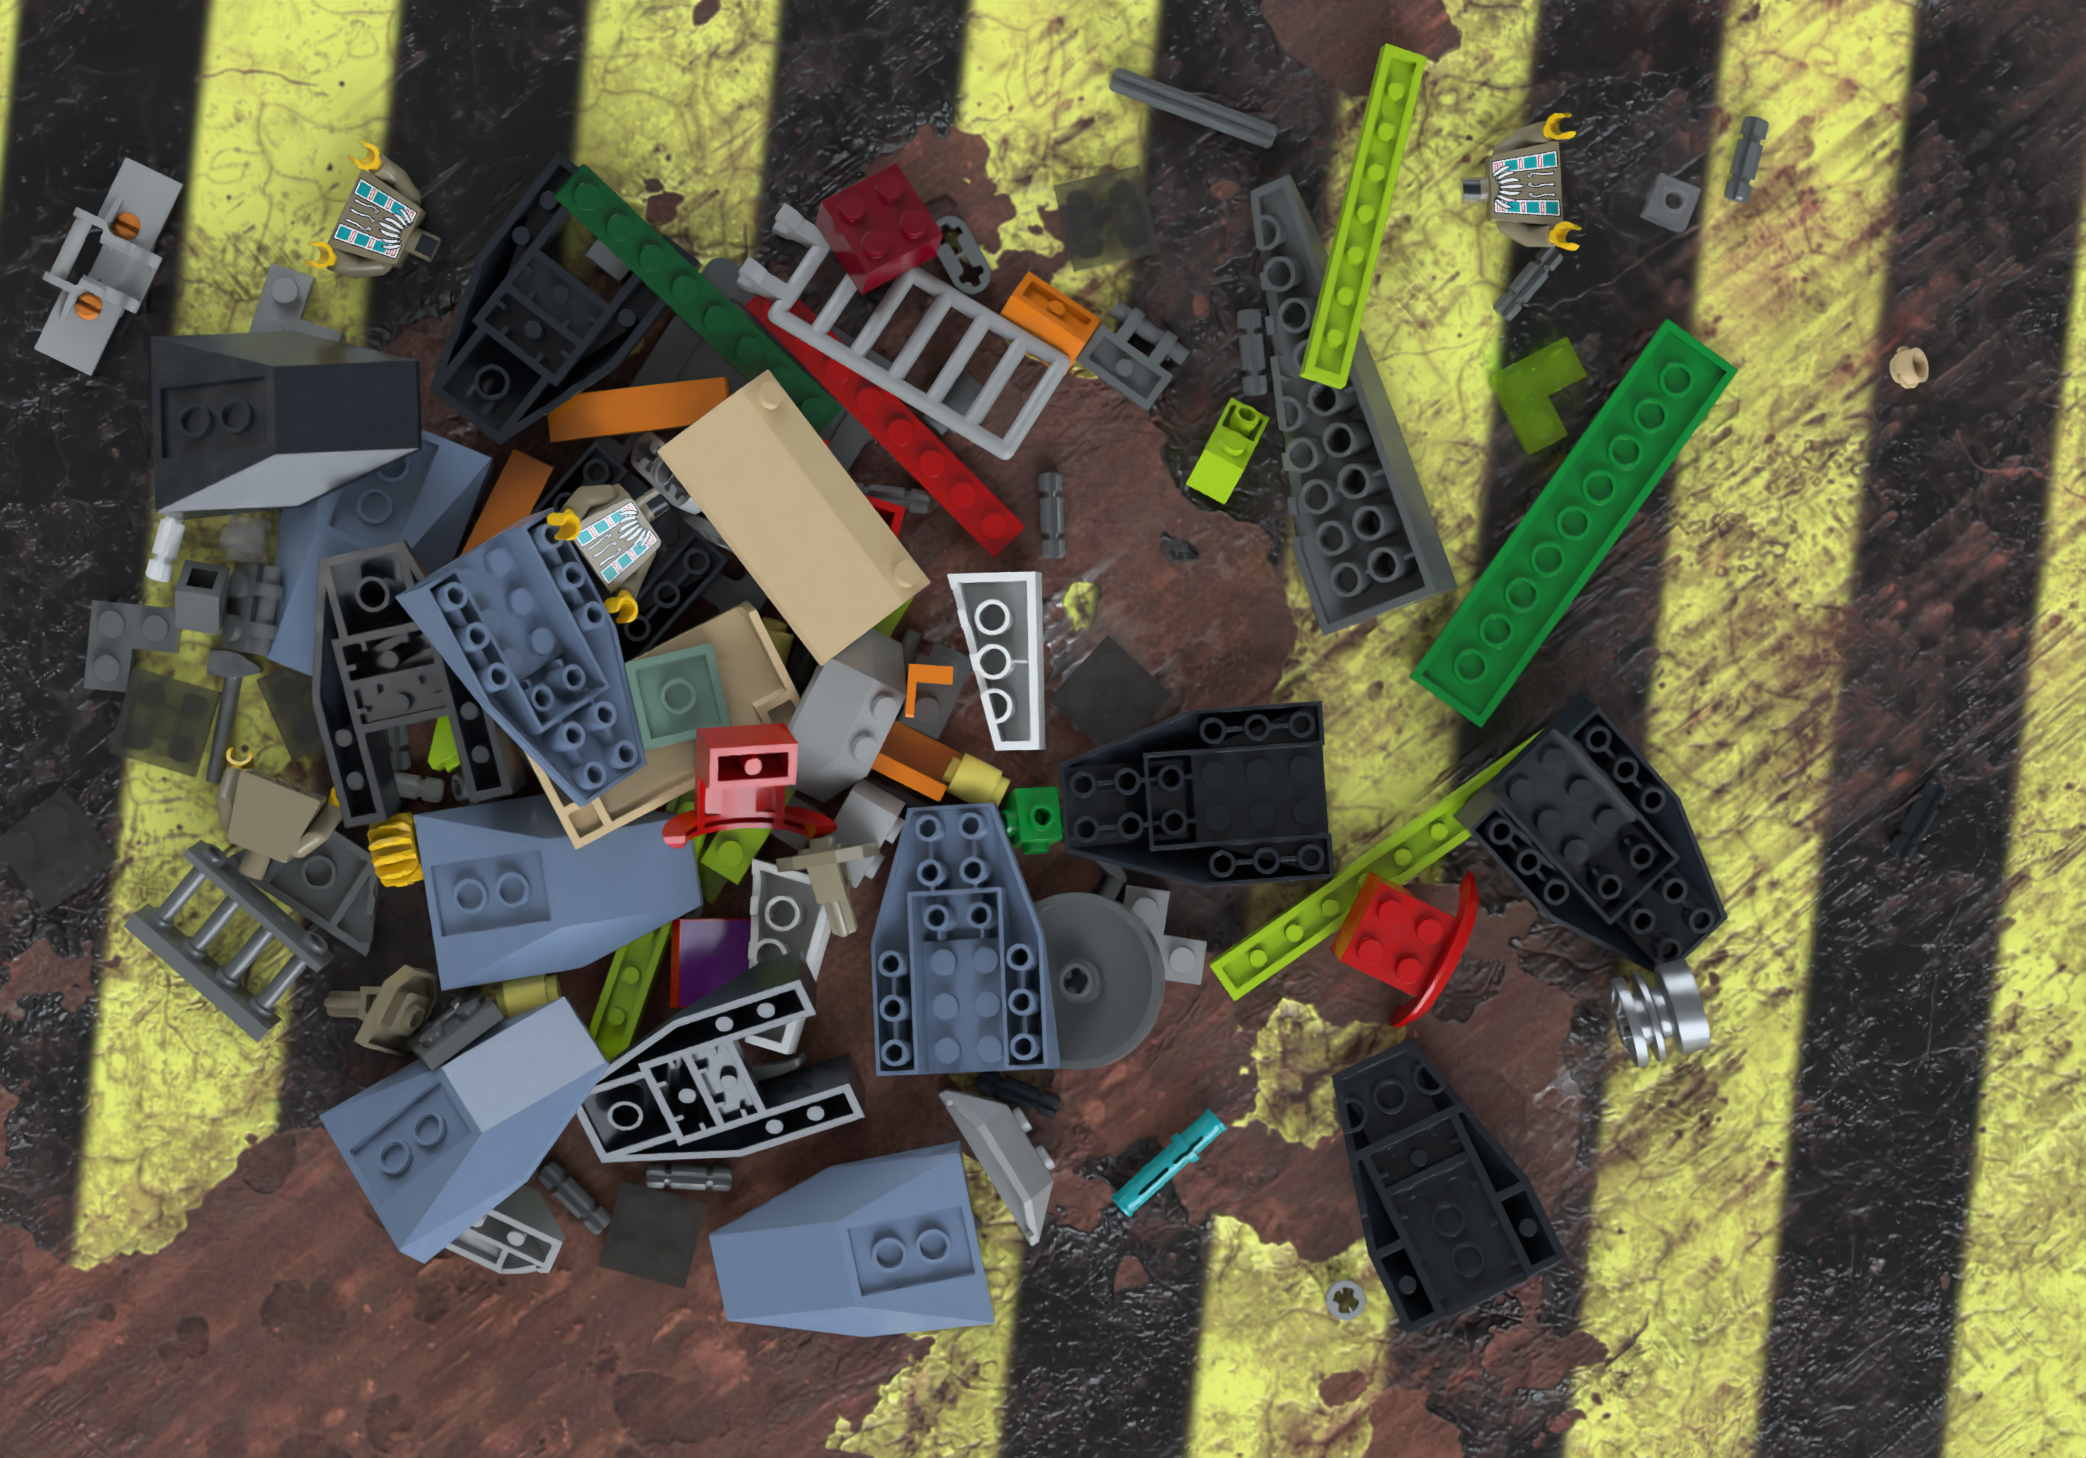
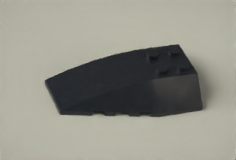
M1412 1038L1332 1075L1368 1255L1407 1335L1448 1320L1535 1278L1568 1259L1527 1175L1516 1165L1501 1144L1490 1134L1475 1116V1113L1449 1085V1082Z

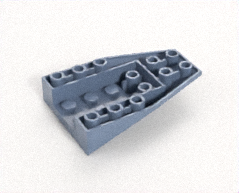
M422 430L421 451L303 507L282 509L278 521L275 567L282 568L279 586L284 587L282 599H277L273 625L277 626L276 639H271L268 659L313 677L320 559L406 540L428 576L454 561L495 468L493 459Z
M552 507L520 519L398 594L395 598L482 708L579 807H584L647 765L616 626L571 541L556 540L554 538L559 532L560 526H551L547 522L548 515L556 513Z
M546 794L415 814V827L441 990L583 968L703 905L693 839L687 842L684 848L674 849L663 842L661 835L665 823L679 814L652 810L575 850Z
M996 803L908 808L905 816L906 822L902 827L871 940L876 1076L1061 1068L1045 935Z
M563 996L495 1024L433 1071L418 1059L321 1114L319 1118L397 1249L425 1264L529 1180L610 1063L569 999Z
M960 1141L829 1166L710 1233L709 1240L726 1320L860 1337L994 1324L995 1308L987 1269L983 1265Z

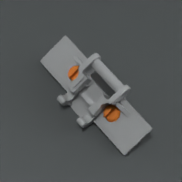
M126 157L98 216L76 207L73 213L76 219L50 273L45 271L42 277L43 280L62 288V291L35 345V350L92 376L119 318L122 317L125 309L134 314L137 313L163 258L153 254L156 246L155 243L183 184ZM92 225L103 230L99 241L103 245L88 276L83 274L79 283L74 285L66 281Z

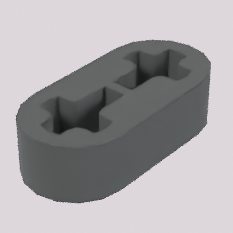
M945 216L938 219L936 224L940 230L943 226L948 225L951 230L959 228L962 232L957 237L962 252L955 255L948 243L939 245L937 256L955 288L965 295L975 296L981 294L990 283L991 270L970 230L961 219L955 216ZM966 257L973 269L978 267L983 269V273L979 276L980 284L976 287H973L970 282L962 284L959 280L964 274L959 260Z

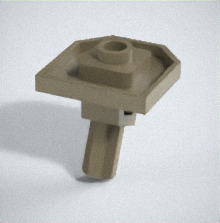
M836 836L809 840L810 848L798 851V855L776 859L778 873L807 868L817 905L824 904L833 934L845 937L857 930L858 925L849 897L852 880L848 861L880 855L878 841L850 846L849 842L837 844Z
M405 964L386 979L382 987L361 986L360 991L329 992L328 998H325L324 1006L327 1008V1014L331 1017H355L364 1021L354 1040L358 1044L370 1049L408 1058L411 1050L405 1041L419 1032L417 1028L428 1019L437 1001V976L426 970Z

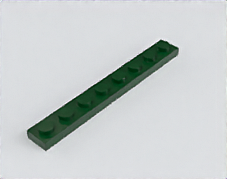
M582 164L553 195L564 208L746 380L750 382L766 370H769L818 435L842 411L843 408L586 164Z

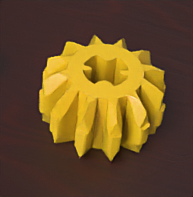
M397 812L387 820L370 823L367 834L369 839L368 849L371 853V862L375 867V875L380 879L381 883L385 887H403L423 880L415 820L412 813Z

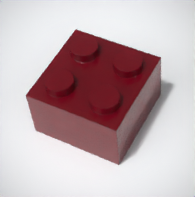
M897 163L821 201L815 225L861 295L936 257L943 236L938 225Z

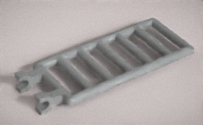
M784 203L775 216L777 222L773 226L772 232L785 239L795 240L808 248L809 251L787 283L771 275L761 264L748 257L739 270L738 274H740V277L736 281V285L750 293H757L773 303L768 311V318L775 325L1003 460L1010 459L1070 367V358L1063 352L918 266L896 277L850 348L827 334L857 290L847 273L812 325L789 312L831 248L817 226L805 220L797 210ZM914 284L934 296L935 300L887 371L865 357ZM950 307L971 318L973 322L928 392L924 393L904 381V378ZM991 330L1011 342L966 415L963 416L944 405L942 401L987 331ZM1028 352L1048 364L1049 367L1004 438L1001 439L981 427L980 424L1022 358Z

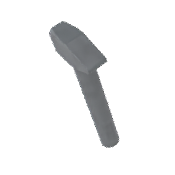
M212 647L207 674L225 678L205 781L220 784L226 769V752L230 748L242 679L244 676L262 673L263 668L240 652Z

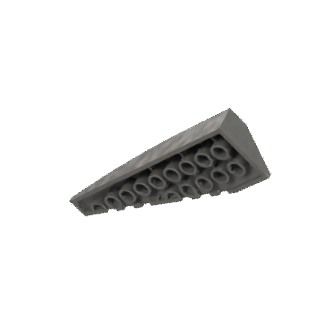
M1285 175L1250 191L1256 247L1261 250L1263 272L1260 273L1261 288L1266 290L1269 316H1265L1267 335H1271L1274 357H1270L1278 427L1279 430L1283 431L1285 453H1282L1284 471H1288L1291 497H1287L1289 516L1293 515L1296 537H1292L1293 550L1323 636L1445 593L1457 588V584L1395 413L1361 329L1345 387L1340 390L1299 376L1329 256L1291 175Z

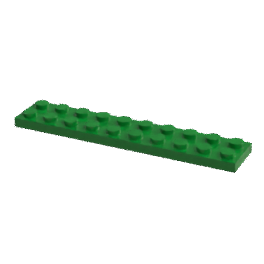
M1668 318L1665 319L1408 677L1474 725L1482 728L1738 372V369Z

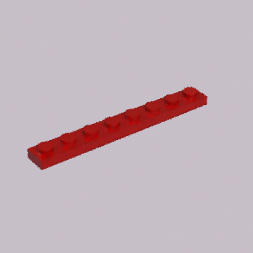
M759 294L749 301L745 308L993 558L1025 528L1002 502L896 396L772 323L768 318V311L773 305L771 301ZM799 298L789 311L810 325L817 318ZM831 330L828 332V336L844 344Z

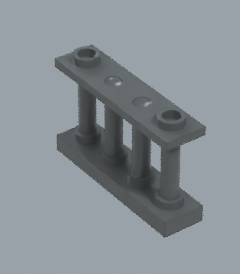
M200 840L188 848L182 855L193 867L163 904L158 908L148 903L135 912L124 927L258 1043L282 1020L274 1013L273 1006L303 970L309 966L317 973L330 963L335 955L328 950V945L322 937L312 931H306L227 862V856L221 849ZM208 878L227 896L193 937L186 936L174 926L173 918ZM242 907L261 925L226 966H220L208 955L206 948L239 908ZM275 936L294 955L260 995H254L241 984L240 976Z

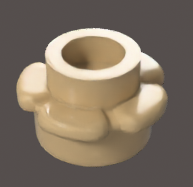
M1901 346L1897 349V354L1890 361L1889 367L1893 380L1896 383H1900L1906 389L1915 388L1918 383L1925 382L1928 378V361L1924 352L1919 348L1909 349L1906 346Z

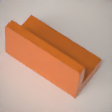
M1028 271L999 314L1066 354L1070 358V367L1067 372L1102 321V319L1030 271ZM1036 358L1037 360H1039L1040 362H1042L1043 364H1045L1046 366L1049 367L1048 364H1046L1045 362H1043V361H1041L1040 359Z
M909 664L905 717L914 718L917 683L952 685L954 667Z
M894 720L871 768L940 802L949 784L943 781L942 777L953 756L961 760L962 754Z

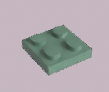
M712 643L624 663L644 752L696 740L697 728L731 726Z

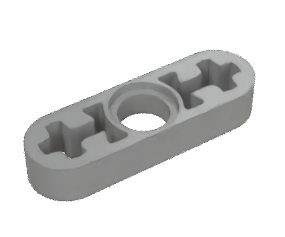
M646 432L641 435L632 449L631 463L633 467L648 482L655 486L673 506L691 514L701 512L702 510L676 476L672 473L669 478L671 470L657 453L670 440L653 432Z

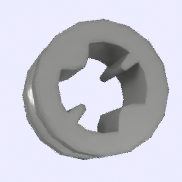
M1343 1279L1336 1281L1328 1288L1325 1302L1327 1309L1333 1316L1341 1320H1351L1362 1313L1365 1308L1366 1298L1364 1291L1358 1284L1351 1280ZM1344 1287L1353 1289L1352 1296L1358 1300L1354 1309L1350 1306L1347 1307L1348 1312H1340L1338 1310L1339 1303L1333 1300L1338 1290L1340 1293H1343L1342 1288Z

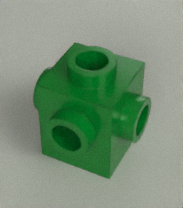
M1057 786L1017 788L1003 796V810L1000 816L1012 848H1022L1024 855L1042 854L1049 852V846L1063 839L1062 807L1059 805Z

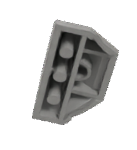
M871 628L823 666L818 664L787 727L798 742L796 785L788 786L817 800L826 802L868 775L907 696L903 645Z
M948 1087L939 1091L940 1099L1031 1246L1036 1244L1040 1239L1053 1184V1176L1049 1170L1056 1167L1043 1144L1036 1148L1026 1134L1033 1128L1020 1107L1012 1110L1007 1101Z
M522 1185L445 1248L500 1274H521L534 1271L549 1273L563 1244L565 1235L540 1193Z

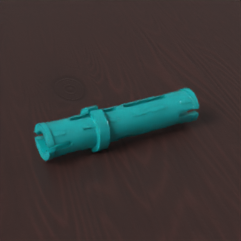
M1208 1107L1181 1134L1178 1132L1170 1137L1172 1142L1122 1188L1113 1193L1111 1198L1128 1217H1131L1134 1211L1162 1188L1188 1162L1191 1161L1194 1164L1200 1158L1198 1153L1220 1133L1225 1131L1227 1127Z

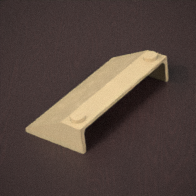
M766 370L657 451L820 666H823L931 583L769 370Z
M747 600L630 660H639L712 643L731 726L784 723L788 727L801 700L757 610ZM696 740L645 751L647 765L584 807H579L524 751L575 850L695 788Z

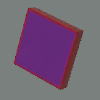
M677 918L672 921L670 1007L687 1008L749 969L748 949L751 938V918Z

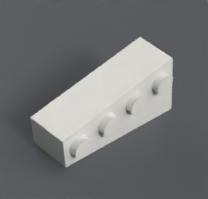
M1033 571L947 574L958 608L957 612L961 627L964 630L970 652L972 668L975 671L981 692L980 696L995 751L1046 749L1042 573Z
M752 858L753 888L750 900L751 938L748 949L749 969L760 962L801 950L816 982L831 933L824 904L817 905L807 872L793 870L778 873L776 863ZM806 1018L745 1037V1042L784 1054L796 1053Z

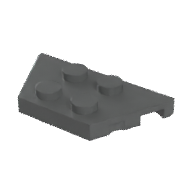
M334 829L327 841L303 858L293 857L287 863L271 858L263 880L243 875L247 880L361 954L369 956L371 953L380 879L375 875V867L371 862L370 851L341 832ZM246 848L227 858V862L237 871Z

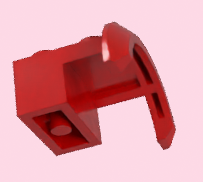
M784 723L697 728L694 810L686 811L665 823L661 835L663 842L674 849L684 848L686 843L694 837L715 831L740 828L780 829L801 834L810 839H816L833 833L837 829V824L820 813L785 805L786 785H796L798 742Z
M1469 870L1458 888L1460 899L1456 916L1416 898L1408 889L1369 871L1330 947V950L1340 962L1414 996L1405 1005L1397 1006L1388 1025L1394 1028H1399L1413 1022L1425 1014L1436 1001L1457 966L1473 929L1479 905L1477 884L1473 873Z

